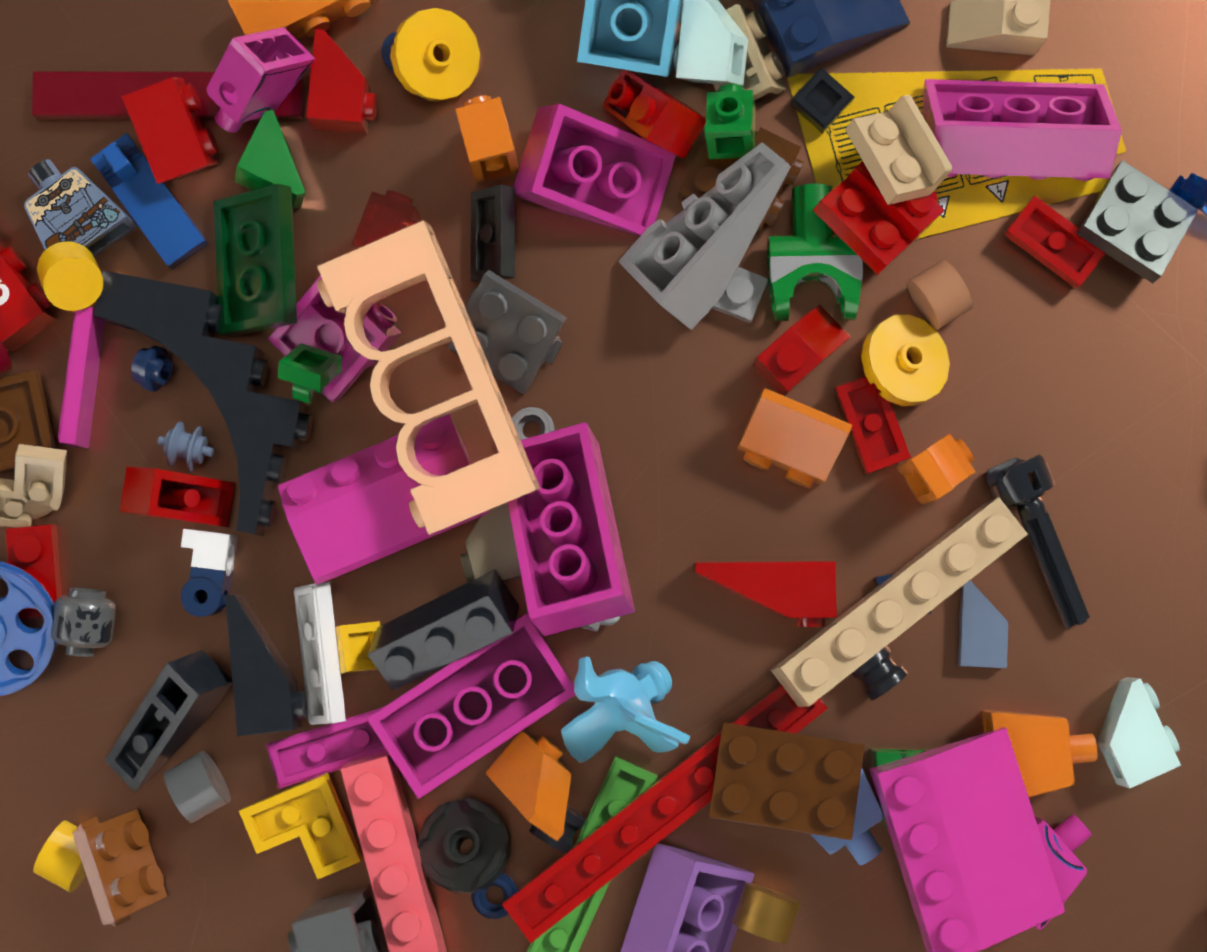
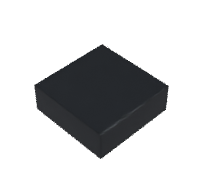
M821 67L791 99L790 105L823 134L853 102L855 97Z

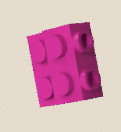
M320 275L296 304L297 323L277 327L268 340L284 356L289 354L300 343L342 356L341 373L327 384L322 392L331 402L340 400L366 368L374 366L377 361L368 359L357 352L347 339L344 326L346 314L337 312L334 306H326L317 287V281L322 279ZM375 303L369 308L365 315L363 327L365 337L371 346L384 352L401 335V332L394 326L397 321L394 313L381 303Z

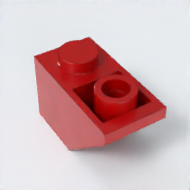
M622 69L617 80L610 86L608 96L602 104L604 109L644 139L685 159L706 123V118L694 109L630 70Z

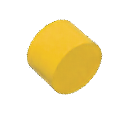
M69 241L56 243L47 248L39 258L37 265L38 277L46 297L54 306L67 311L82 310L91 306L101 295L103 277L94 256L85 246Z
M64 820L55 828L42 847L34 864L33 872L71 893L81 884L86 877V873L72 834L77 831L78 826Z

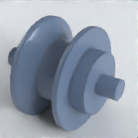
M178 422L173 429H170L166 437L159 436L157 442L158 445L163 446V454L167 456L168 466L173 467L181 459L186 461L189 471H194L198 463L201 464L204 461L205 456L212 457L214 448L208 447V438L204 437L203 427L198 426L193 434L186 433L183 422Z

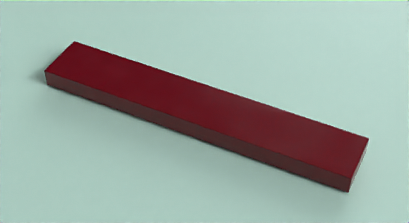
M33 71L32 116L36 120H131L121 96L171 77L184 78L186 84L191 83L201 103V109L197 110L200 120H215L214 116L220 107L208 96L206 89L215 72ZM304 75L274 112L277 120H304Z

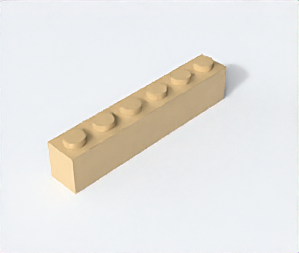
M999 497L982 504L895 572V574L773 667L771 672L798 707L812 705L1027 536L1028 533Z

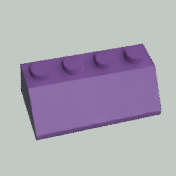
M656 844L648 863L647 872L620 952H730L738 928L732 923L745 882L752 883L755 873L685 849Z

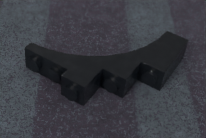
M103 271V289L96 301L94 316L108 324L139 332L164 345L184 361L209 390L227 423L237 457L240 500L236 531L264 536L265 527H272L276 514V501L271 500L274 483L282 481L285 471L286 457L280 455L282 448L300 451L301 442L308 441L313 423V416L307 414L309 407L301 401L257 393L258 386L263 387L267 379L268 360L264 359L265 353L254 345L213 338L214 332H219L223 305L218 304V297L212 291Z

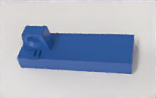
M128 133L90 158L170 269L173 270L209 244L166 184L156 183L147 158Z

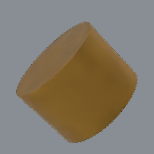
M745 882L732 923L759 937L787 944L801 903L776 890Z

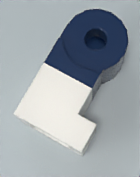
M183 529L181 547L193 549L190 580L183 586L181 592V603L189 614L197 617L213 616L222 612L226 607L225 595H230L238 535Z

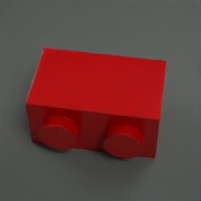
M171 77L121 96L157 184L169 183L218 164L214 155L219 152L216 139L209 127L203 128L197 110L201 109L200 99L191 83L186 84L184 78Z

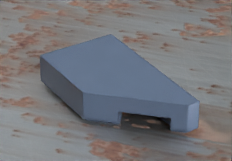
M968 581L960 587L957 666L1007 668L1008 621L971 581Z

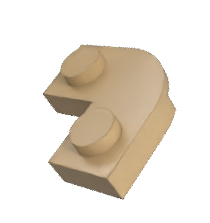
M23 444L18 445L15 456V479L0 478V526L28 527L31 526L33 519L43 517L53 510L58 511L65 488L67 450Z

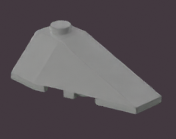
M763 142L720 173L716 180V186L700 198L692 194L681 202L684 210L666 223L659 219L649 226L618 262L663 308L692 330L723 296L791 166Z

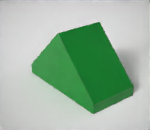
M272 109L263 113L237 165L234 182L250 190L275 184L290 186L292 210L302 207L306 192Z

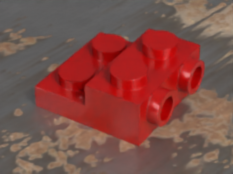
M863 161L853 169L844 181L821 199L813 209L877 275L922 235L945 211L938 204V197L935 191L929 196L888 205Z

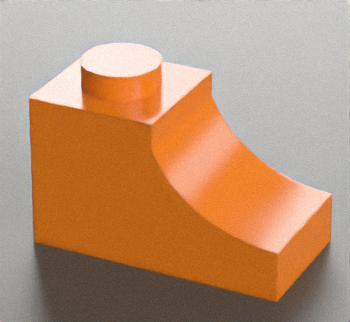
M950 433L896 467L921 506L941 498L976 472L971 465L974 462V457L970 449L960 438L954 440Z

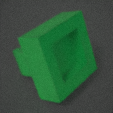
M300 343L279 361L278 378L294 383L292 388L293 399L310 404L313 392L321 394L324 387L341 373L342 356Z

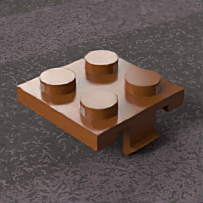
M138 809L100 823L97 816L80 822L77 831L72 834L103 925L110 923L113 926L124 923L131 919L130 914L168 897L164 887L162 871L156 864L149 843V833L146 825L142 822Z

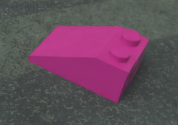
M558 103L540 107L537 109L513 186L515 188V196L557 212L640 237L649 226L656 222L676 155L650 141Z

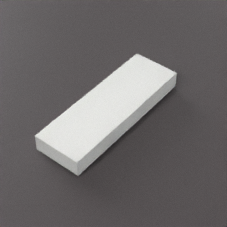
M330 582L295 587L294 597L310 725L344 722L346 721Z

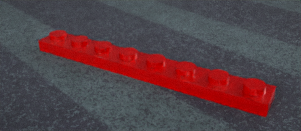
M780 684L731 724L797 734L828 708L820 698L810 706L798 707ZM722 731L502 902L505 910L530 943L711 802Z

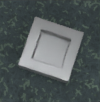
M737 267L723 296L715 303L712 309L751 324L768 279Z

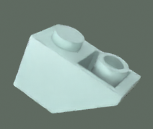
M682 0L679 18L681 23L680 40L676 44L673 53L676 78L695 83H733L743 86L748 38L718 0Z
M1126 677L1118 682L1097 740L1116 784L1129 789L1181 766L1176 752L1180 751L1178 741L1172 730L1168 726L1162 725L1156 709L1160 708L1158 698L1152 687L1148 683L1143 684L1141 678Z

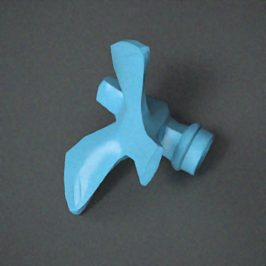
M590 657L580 658L578 672L574 680V692L579 700L596 703L561 729L564 745L571 756L579 763L585 762L597 754L615 732L624 730L638 736L656 753L674 750L678 747L679 743L687 744L690 736L657 721L651 703L654 704L663 700L672 688V678L667 668L657 661H649L646 664L641 663L636 666L632 674L622 669H613L597 676Z

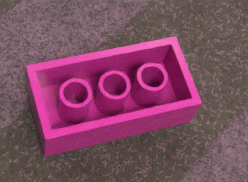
M587 422L521 440L541 488L508 502L529 619L544 636L634 613L633 599L600 446Z
M526 613L516 620L512 634L450 663L368 717L367 720L417 798L420 799L576 694L574 692V685Z

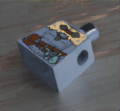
M47 159L37 163L29 170L28 176L39 191L24 202V208L45 250L56 243L76 242L85 246L95 258L138 227L131 217L76 166L61 174L53 162Z

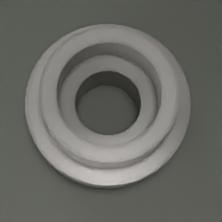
M527 407L521 409L512 418L520 440L527 439L523 430L528 423H537L541 427L539 435L555 431L551 417L540 408Z

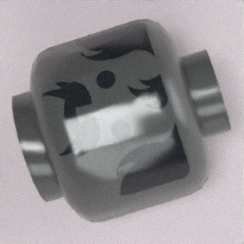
M68 588V594L60 596L54 603L51 638L56 643L66 646L65 654L94 656L95 648L106 647L113 639L116 614L115 603L106 598V591L89 588Z

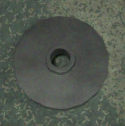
M462 798L463 800L449 801L439 805L426 818L418 835V848L420 849L422 870L434 884L453 893H475L489 887L503 873L510 857L511 836L505 820L493 807L474 798ZM471 839L473 843L472 850L468 854L462 855L460 852L462 842Z

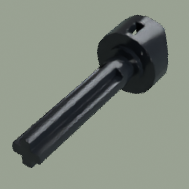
M1041 455L1034 456L1028 460L1013 458L988 469L986 476L987 484L993 499L999 497L1006 506H1017V512L1025 531L1028 533V539L1064 628H1070L1087 622L1090 616L1045 503L1041 498L1045 491L1051 489L1056 484L1047 461Z

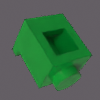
M729 83L719 87L718 92H707L705 138L709 159L742 158L755 148L756 111L753 90H744L738 84Z

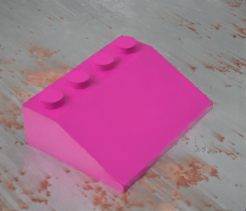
M1005 727L869 769L927 952H977L1065 912Z

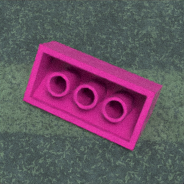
M925 79L923 117L952 165V171L947 177H953L958 174L983 175L988 178H1000L1006 175L1027 176L1038 180L1048 177H1072L1080 181H1089L1094 178H1111L1122 129L1104 84Z
M450 414L431 421L422 427L416 436L414 445L416 459L421 467L429 473L443 476L472 464ZM398 435L278 485L286 518L316 585L488 514L490 511L488 510L432 534H428L425 526L419 528L410 511L409 502L414 500L410 490L422 484L407 476L399 464L396 451Z

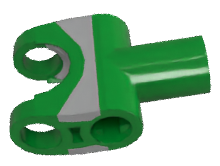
M813 183L793 187V236H768L767 284L775 321L789 320L790 298L793 297L794 289L801 283L811 280L822 282L830 287L835 294L837 304H840L842 320L856 319L863 276L862 259L838 235H834V231L813 211L820 200L832 191V186Z

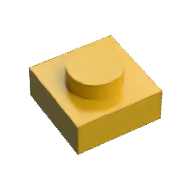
M380 621L335 627L341 674L377 670V667L367 654L377 628L380 626Z

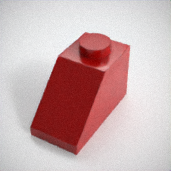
M315 29L312 53L315 60L311 65L306 118L313 130L367 135L368 120L375 121L377 95L376 93H371L365 77L324 29Z
M819 304L756 358L753 366L780 395L786 396L840 348L850 336L824 307Z
M127 466L119 512L228 528L235 483L156 468Z

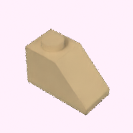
M1051 0L951 1L949 4L946 47L1035 56L1048 38Z

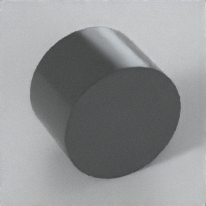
M204 751L164 773L165 783L173 802L184 818L191 823L196 822L231 801L225 779L213 759Z

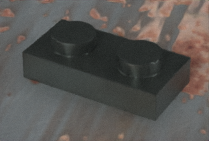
M498 185L471 192V282L480 283L484 273L488 270L505 280L515 278L514 187Z

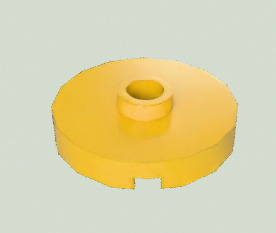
M431 8L413 13L400 23L395 32L397 34L394 37V44L391 45L390 58L394 73L406 90L426 100L437 102L457 97L471 86L479 70L480 50L476 36L465 20L452 11ZM435 46L443 51L442 62L437 61L433 55Z
M909 314L893 315L876 325L864 340L861 355L864 374L870 384L875 383L876 387L881 391L878 394L889 402L900 406L919 405L937 395L948 380L950 361L947 347L938 331L923 319ZM906 353L911 357L912 363L907 359Z

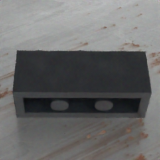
M496 569L379 626L367 655L394 691L512 634L519 605Z

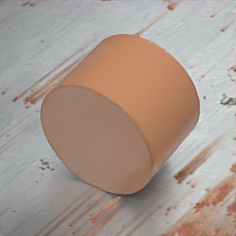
M941 260L907 281L908 291L915 306L925 321L936 330L973 308L972 298L967 286L956 269L946 260Z

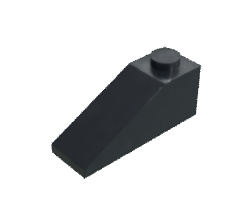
M225 595L237 736L291 731L302 728L301 719L307 718L305 692L298 691L296 678L245 596Z
M203 650L168 662L104 761L134 792L141 790L213 713L232 684V679Z

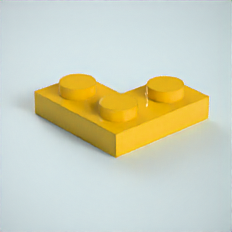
M328 772L239 810L256 854L300 836L317 880L359 863L363 859L361 850Z

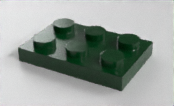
M275 184L214 201L218 304L223 305L219 335L233 337L296 324L297 307L291 187Z

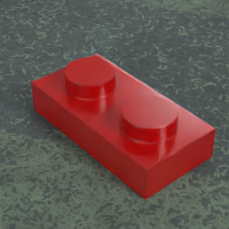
M1035 195L1003 234L1075 289L1083 284L1105 255V252L1076 234L1079 229L1077 226Z
M867 377L857 379L834 389L845 422L853 425L850 435L865 475L911 458L891 403L878 394L881 391L876 387L875 383L870 384Z
M48 524L5 529L8 564L14 565L33 576L46 589L55 603L56 599L62 596L57 525ZM24 608L19 611L20 620L44 618L41 612L34 608Z

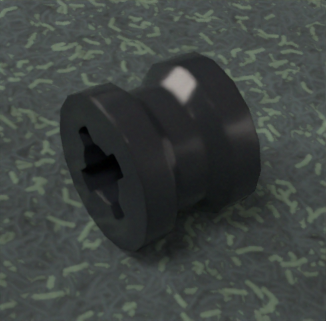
M885 646L851 673L854 678L861 679L866 685L865 693L871 700H875L885 694L908 674L903 665H897L890 657L891 650L888 646Z
M567 806L564 832L558 841L533 824L529 831L548 845L566 853L573 847L572 838L575 832L583 829L587 819Z

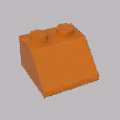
M764 388L756 401L736 450L745 453L743 457L745 462L764 470H768L770 464L788 471L785 476L786 479L798 485L811 488L813 482L821 485L826 481L853 425Z

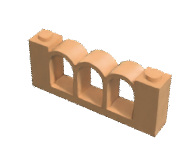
M423 220L317 266L322 277L321 280L317 281V287L327 307L334 306L337 312L346 314L344 326L347 339L357 352L368 359L379 361L372 372L370 383L374 403L380 412L391 420L405 423L398 435L396 451L399 464L407 476L422 484L410 490L414 500L409 502L410 511L419 528L425 526L428 534H432L541 489L434 231L428 223ZM427 280L447 327L394 350L381 352L371 346L365 337L363 327L365 315L369 308L380 299ZM453 341L473 390L419 413L409 414L399 409L391 399L389 391L390 377L396 367L410 358ZM478 402L499 453L443 476L431 474L423 469L416 459L414 450L416 436L422 427L431 421Z

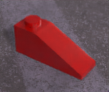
M836 561L696 562L693 564L694 574L784 618H797V627H825V618L837 617Z

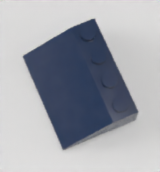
M751 0L755 11L760 14L765 22L768 31L767 36L784 67L787 78L805 72L910 24V20L900 0Z

